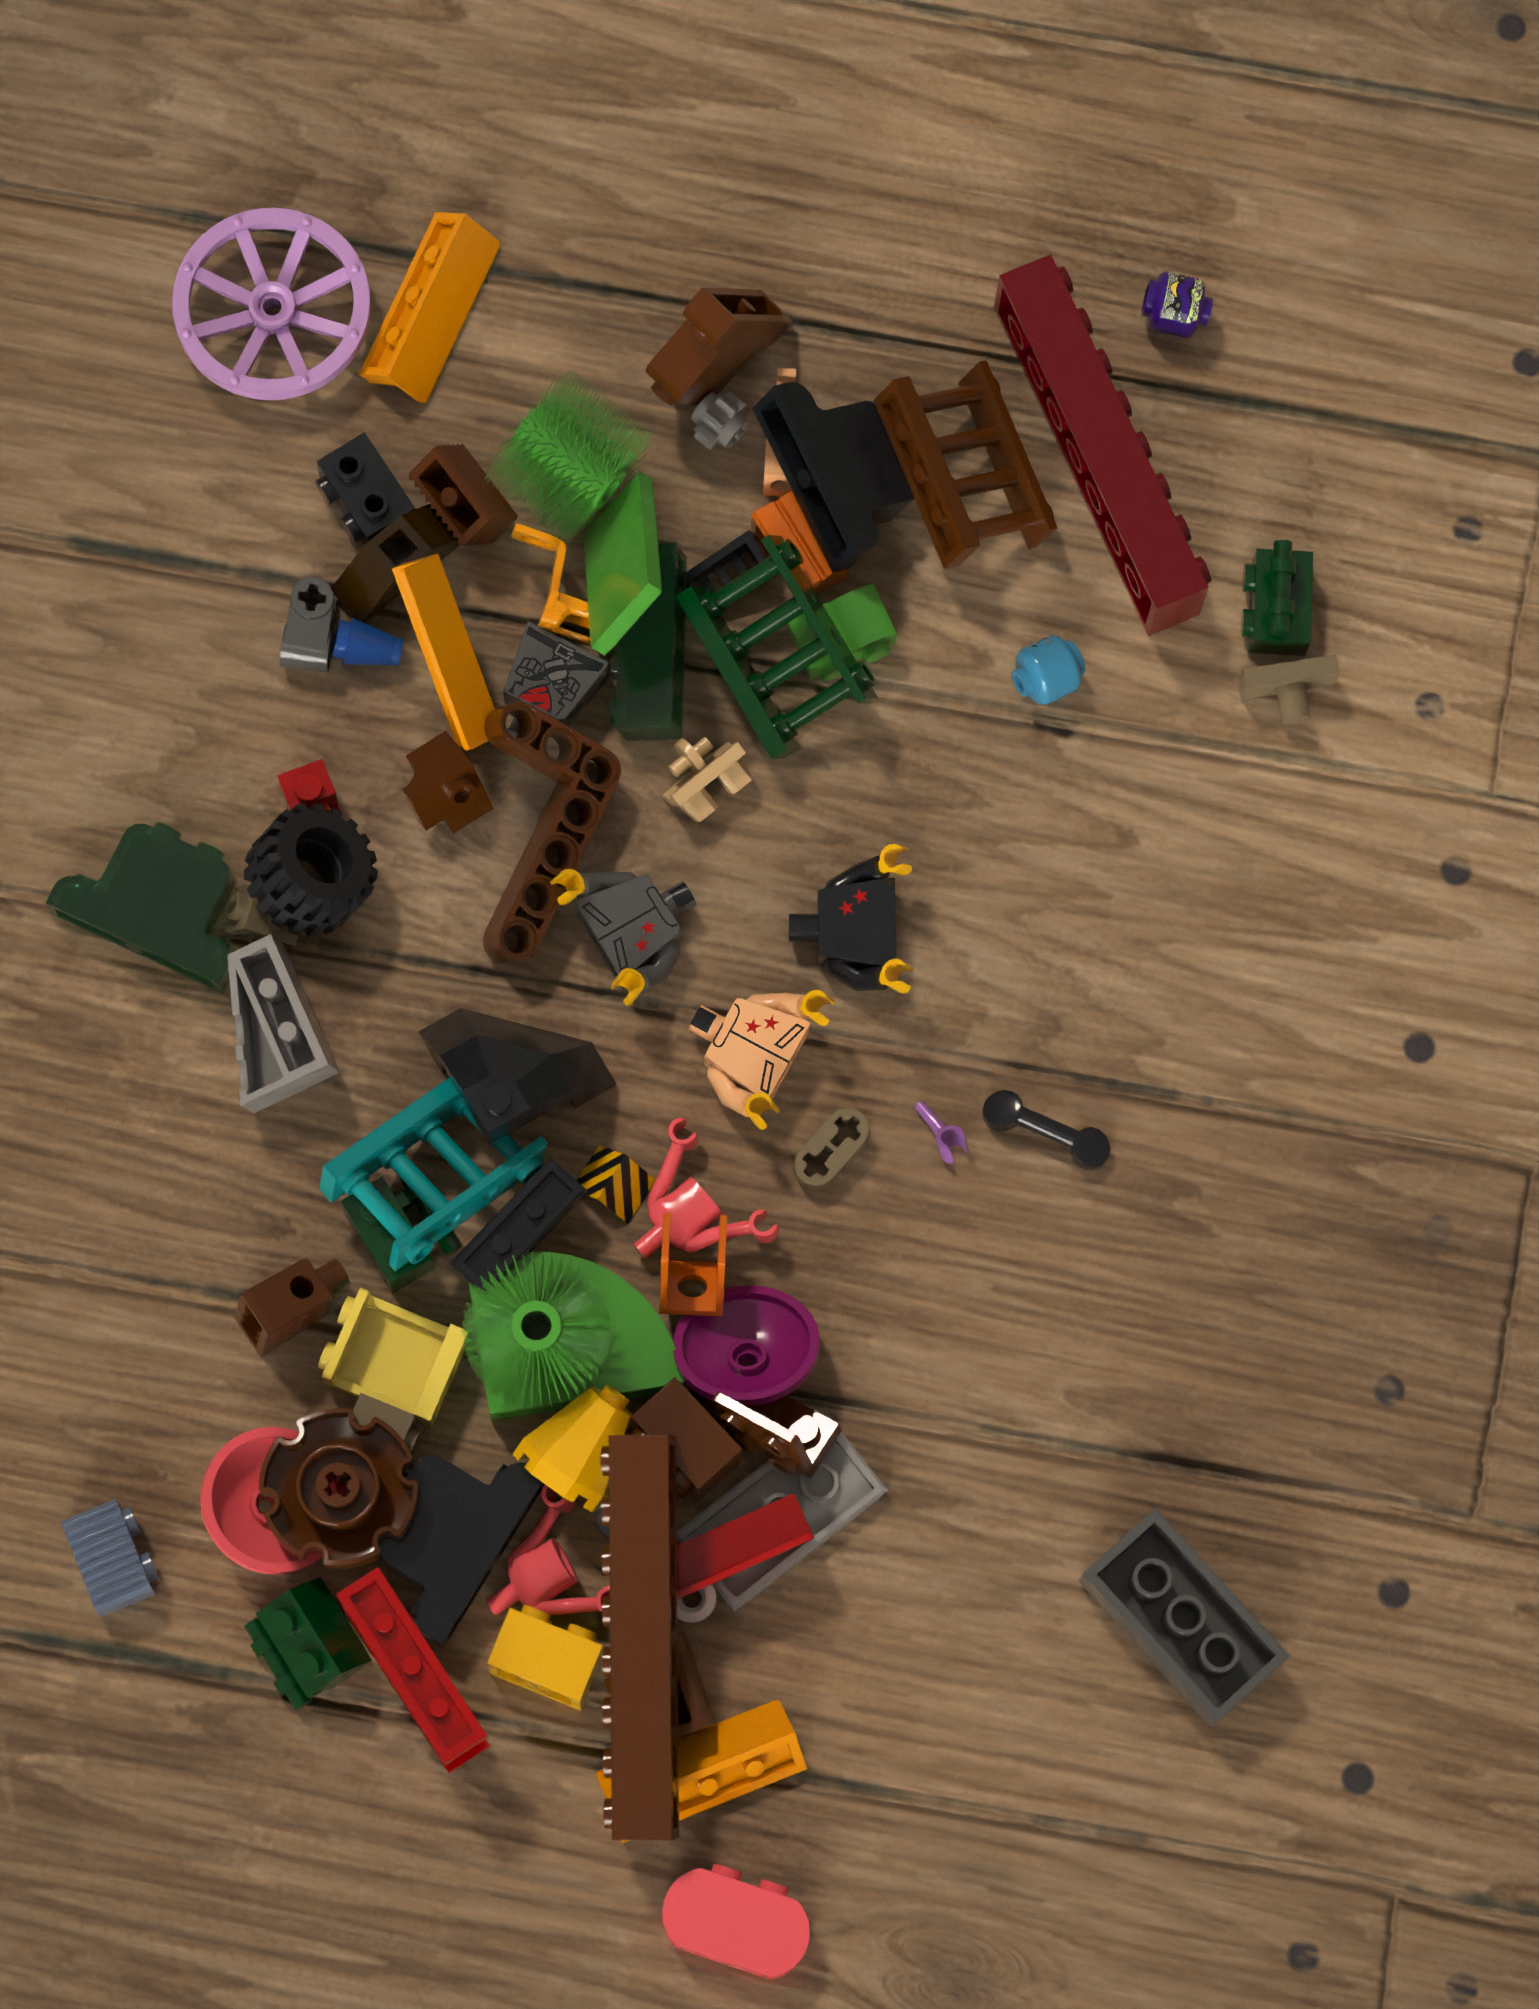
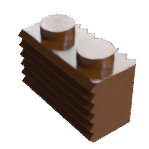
M449 444L447 446L442 445L441 447L439 445L436 446L409 473V480H415L414 487H419L420 494L426 495L425 502H431V509H437L436 516H441L442 523L448 524L447 531H453V538H459L458 545L493 543L518 517L496 486L493 487L494 484L489 480V477L485 479L486 473L464 444L460 446L459 444L455 446L454 444L451 446Z

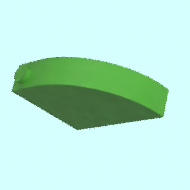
M533 1251L537 1300L541 1254L543 1253L544 1287L552 1253L554 1268L551 1282L561 1257L563 1268L560 1277L568 1261L571 1262L572 1273L577 1266L578 1270H580L578 1272L580 1276L587 1270L585 1274L587 1277L586 1282L594 1283L592 1288L597 1286L596 1288L599 1291L596 1293L603 1295L604 1298L602 1299H605L603 1301L608 1302L604 1305L608 1304V1308L605 1309H608L606 1311H608L607 1313L610 1316L601 1317L607 1319L593 1321L609 1320L611 1324L595 1325L609 1327L595 1328H612L598 1329L612 1330L608 1331L612 1333H606L611 1335L591 1334L612 1336L601 1337L612 1338L606 1339L612 1341H605L610 1342L605 1343L610 1346L604 1348L610 1350L606 1352V1355H608L606 1359L608 1360L601 1359L604 1361V1368L598 1369V1376L590 1372L593 1377L594 1387L602 1390L605 1385H608L627 1399L655 1395L674 1377L684 1386V1380L679 1375L675 1365L673 1350H676L672 1337L653 1306L637 1289L617 1274L589 1260L561 1253ZM529 1252L524 1257L532 1301H534L532 1252ZM522 1259L517 1264L528 1299L531 1301L524 1261ZM514 1267L510 1272H511V1274H512V1276H513V1278H514V1280H515V1282H516V1284H517V1286H518V1288H519V1290H520V1292H521V1294H522V1296H523V1298H524V1300H525V1297H524V1294H523V1291H522V1288H521V1285H520V1282H519V1278H518L516 1269H515V1267ZM507 1275L505 1278L507 1279V1281L516 1293V1290L509 1276ZM500 1282L501 1286L506 1290V1288H505V1286L503 1285V1283ZM469 1283L470 1293L477 1295V1289ZM534 1323L526 1329L524 1335L531 1340H541L549 1334L551 1329L546 1324ZM544 1361L551 1403L543 1363L541 1362L543 1410L540 1403L538 1363L533 1409L530 1402L532 1374L524 1409L521 1401L524 1380L515 1405L511 1398L514 1388L505 1403L502 1391L497 1396L496 1391H494L495 1389L488 1390L490 1384L488 1385L485 1382L491 1421L560 1411L576 1399L577 1396L558 1369L569 1392V1401L550 1363L560 1394L561 1407L546 1361ZM569 1373L570 1377L578 1387V1395L580 1396L582 1393L585 1392V1390ZM579 1374V1376L585 1381L586 1390H588L590 1387H593V1385H591L585 1378H583Z

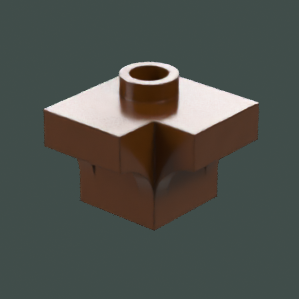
M444 731L406 755L414 776L411 782L402 790L418 822L425 831L444 820L445 824L454 834L494 809L472 762L447 731Z

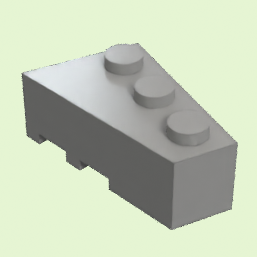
M270 934L228 954L232 1015L235 1016L237 1045H235L236 1060L239 1062L241 1090L239 1091L240 1106L254 1114L339 1074L338 1066L284 944Z

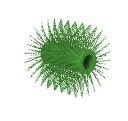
M576 376L564 388L568 382L567 380L557 392L563 383L562 381L551 396L556 387L555 385L545 401L551 388L550 385L541 405H539L540 394L537 406L532 411L529 403L530 413L524 420L520 419L522 423L516 430L509 431L516 432L512 438L501 445L511 439L512 442L498 454L508 446L509 448L490 466L492 467L505 454L498 462L499 464L504 459L494 472L495 474L501 468L495 479L503 472L500 477L501 479L509 471L501 482L502 484L508 478L503 488L512 478L513 480L510 485L520 479L518 486L514 484L508 494L517 486L514 491L515 493L524 483L517 495L523 491L519 499L526 492L527 495L523 500L529 494V500L533 496L535 498L538 497L535 501L538 505L533 513L542 503L543 505L540 510L544 508L538 519L546 512L545 518L554 509L546 519L547 521L552 517L548 525L556 517V521L560 519L558 524L562 522H568L569 524L574 517L573 522L578 518L576 523L570 528V530L572 529L570 535L580 524L576 530L577 532L586 520L582 527L583 529L594 512L586 528L587 530L596 511L599 509V516L601 508L606 503L608 507V501L614 494H617L616 492L621 484L629 482L623 481L626 476L638 468L628 474L626 472L641 460L639 459L631 466L644 452L642 451L637 456L643 447L638 452L637 450L644 441L639 445L637 444L632 451L631 449L647 433L646 431L638 440L634 439L631 441L638 430L634 433L631 430L628 433V430L631 428L630 426L624 432L626 427L622 428L627 418L616 429L619 423L617 425L615 423L621 413L616 417L615 422L611 423L614 416L609 419L616 407L609 413L606 421L605 417L610 408L600 418L602 413L599 415L597 411L595 412L597 406L593 408L600 396L591 405L588 403L584 407L591 397L590 395L586 398L589 391L581 399L580 397L584 391L578 397L577 395L583 386L575 393L578 388L577 386L569 394L577 383L576 381L569 388ZM605 402L598 408V410H599V409H600V410L602 409V407L604 406ZM553 500V502H552V503L550 504V506L548 507L549 509H548V511H547V509H546L547 506H548L549 503Z
M533 1251L534 1301H532L524 1261L531 1300L529 1301L513 1255L515 1269L525 1300L506 1262V1271L516 1293L496 1265L497 1274L506 1290L489 1272L490 1282L496 1289L489 1284L487 1287H484L487 1292L480 1289L478 1296L470 1293L474 1295L472 1296L474 1297L472 1298L474 1299L472 1300L474 1304L467 1306L481 1311L463 1313L472 1315L467 1317L476 1319L462 1321L470 1323L463 1325L475 1326H463L473 1328H464L467 1330L461 1331H469L462 1333H474L463 1335H478L464 1337L478 1338L464 1339V1344L476 1341L482 1342L467 1344L473 1346L465 1347V1350H481L479 1352L482 1353L468 1357L470 1358L469 1360H476L474 1362H477L472 1368L480 1369L485 1366L487 1368L481 1371L483 1372L482 1374L485 1372L493 1373L482 1383L487 1382L486 1384H488L491 1380L493 1381L488 1390L494 1387L496 1389L502 1388V1393L504 1392L509 1397L514 1388L511 1397L514 1405L524 1380L521 1394L523 1409L531 1374L530 1402L532 1409L534 1406L538 1363L540 1403L543 1410L541 1362L543 1363L551 1403L544 1361H546L562 1407L550 1363L569 1401V1392L558 1369L577 1397L579 1396L578 1387L569 1373L586 1391L585 1381L579 1374L585 1379L592 1375L590 1372L598 1376L599 1366L595 1365L599 1363L597 1359L608 1360L595 1354L608 1351L604 1350L608 1349L604 1347L609 1346L604 1345L609 1344L600 1342L612 1341L606 1340L612 1338L601 1337L612 1336L591 1335H611L606 1333H612L608 1332L612 1330L598 1329L612 1328H595L609 1327L595 1325L611 1324V1321L593 1322L607 1319L601 1317L610 1316L607 1313L608 1311H606L608 1309H605L608 1308V1304L604 1305L605 1303L601 1302L605 1299H602L604 1296L600 1294L594 1298L583 1299L595 1290H593L594 1288H589L584 1294L581 1293L585 1289L582 1286L585 1284L584 1281L587 1277L583 1280L582 1278L585 1274L581 1278L578 1275L572 1276V1271L570 1270L571 1262L568 1261L560 1277L563 1268L561 1257L551 1282L554 1268L552 1253L544 1287L543 1253L541 1254L537 1300ZM484 1278L481 1279L482 1284L488 1283ZM534 1323L546 1324L551 1329L549 1334L541 1340H531L524 1335L526 1329ZM588 1379L587 1381L593 1385V1379Z

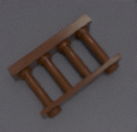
M987 360L978 362L958 382L960 386L958 388L919 395L916 393L910 376L894 379L874 399L876 408L944 569L959 566L981 546L979 543L981 539L1021 531L1029 550L1037 548L1057 529L1053 510L1046 502L1002 398L1000 385L993 376ZM968 405L977 429L942 437L934 435L926 413ZM985 447L995 471L960 479H954L951 476L943 457L944 455ZM1003 489L1013 513L974 522L969 519L961 500L962 497Z

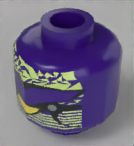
M1163 272L1156 281L1149 280L1143 299L1141 315L1148 317V325L1155 331L1188 338L1195 333L1198 324L1207 326L1212 310L1213 298L1205 297V284L1202 280L1172 272Z

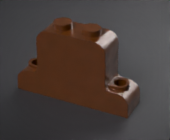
M702 287L683 311L686 321L646 367L645 372L655 381L651 389L668 405L672 406L675 402L678 405H699L711 392L718 395L758 350L766 349L774 344L791 326L793 321L762 290Z

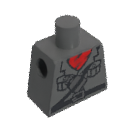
M528 622L504 688V704L507 705L515 702L530 704L570 727L608 679L609 662ZM514 717L507 731L513 737H516L520 728L518 720Z

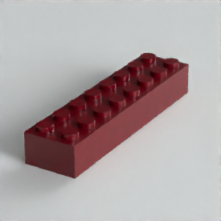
M1050 254L999 275L994 310L1147 635L1150 636L1200 615L1205 597L1207 596L1208 584L1211 583V576L1201 556L1195 558L1188 544L1191 541V534L1185 519L1181 514L1175 516L1168 502L1172 498L1171 491L1162 473L1155 475L1148 460L1152 457V452L1142 431L1136 433L1129 420V417L1132 416V409L1123 390L1116 391L1109 376L1113 374L1106 352L1102 348L1096 350L1090 337V334L1093 333V328L1087 312L1083 307L1077 309L1070 295L1074 291L1071 278L1064 266L1057 268Z

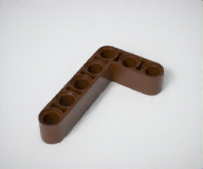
M515 702L492 710L485 720V734L489 742L495 747L557 781V784L483 936V947L487 955L500 963L526 960L537 951L559 906L557 898L566 891L562 884L556 883L551 885L550 881L565 869L576 871L621 776V764L614 753L524 702ZM509 714H512L519 722L520 729L516 737L509 734L506 729L505 722ZM549 737L556 740L559 745L560 752L556 760H553L546 751V743ZM590 760L596 763L599 768L600 775L596 783H593L587 776L586 767ZM569 802L576 805L579 811V819L576 825L570 823L566 817V808ZM549 844H552L559 854L558 864L555 868L548 864L545 852ZM529 886L533 887L538 894L539 901L534 910L525 901V892ZM508 928H511L518 937V945L514 952L508 950L504 942L505 932Z

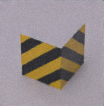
M599 1145L576 1181L587 1190V1196L599 1200L625 1223L629 1224L656 1179L627 1155Z

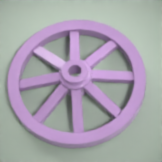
M259 208L241 212L222 220L202 234L192 245L180 264L175 278L172 311L176 331L185 353L196 368L210 381L227 391L243 397L258 400H284L299 397L323 387L342 373L358 353L368 330L371 301L364 267L353 247L338 231L324 221L300 211L285 208ZM265 229L296 232L276 282H269L250 232ZM234 238L237 239L254 282L255 288L252 292L202 268L207 259L217 249ZM312 238L331 251L343 268L292 293L290 288L309 240ZM194 282L249 308V310L192 325L190 299ZM351 283L354 302L349 326L296 310ZM270 307L281 309L276 315L265 313ZM254 325L256 327L233 370L225 367L213 358L200 342L203 339ZM295 326L341 340V342L329 357L312 369L307 370L289 328ZM270 334L276 335L294 376L281 379H259L248 376Z

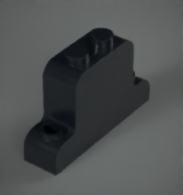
M797 382L774 385L752 408L832 573L847 570L876 545L879 537L876 525L893 520L915 498L874 402L862 401L823 410L817 406L811 393L803 385Z
M437 1455L421 1457L414 1466L407 1468L404 1472V1477L407 1480L417 1481L419 1486L416 1514L411 1526L401 1540L391 1536L381 1540L379 1547L382 1557L376 1561L423 1590L410 1615L416 1618L418 1628L423 1637L442 1649L445 1648L542 1492L544 1483L527 1471L524 1467L526 1463H514L510 1466L503 1464L490 1485L484 1484Z

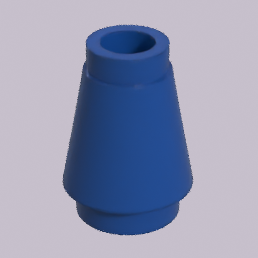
M351 618L350 622L339 620L331 657L342 659V664L398 666L404 639L395 637L390 633L354 618Z

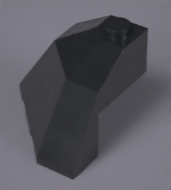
M462 1008L419 1031V1035L442 1074L447 1072L488 1144L504 1137L567 1100H570L575 1109L616 1085L595 1046L589 1041Z

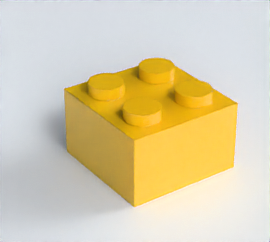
M523 1605L521 1612L510 1608L487 1662L489 1674L581 1711L602 1661L603 1645L597 1643V1634L571 1623L567 1631L551 1624V1615L528 1605Z

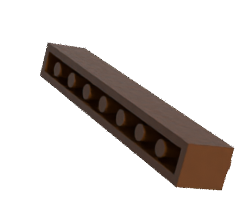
M609 1435V1446H602L601 1472L603 1476H609V1496L602 1497L601 1519L603 1526H609L610 1546H603L601 1556L603 1576H610V1596H604L602 1601L603 1626L610 1627V1647L603 1648L602 1669L604 1677H611V1697H605L603 1700V1724L605 1728H611V1748H605L603 1753L604 1777L611 1778V1798H606L604 1801L605 1829H612V1840H673L679 1838L676 1435Z

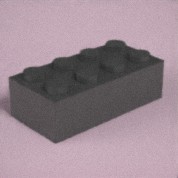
M1156 1508L1091 1565L1078 1580L1211 1728L1290 1657Z

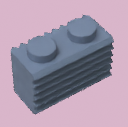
M113 1499L60 1521L94 1608L100 1617L155 1595L151 1583L160 1578L149 1552L142 1555L138 1552L133 1537L140 1535L141 1531L131 1507L122 1510L118 1501Z

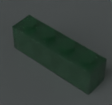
M677 543L658 544L662 593L618 641V651L611 654L612 679L617 681L616 698H611L609 703V718L611 725L615 726V729L626 741L682 738L686 613L675 596L686 589L687 556Z

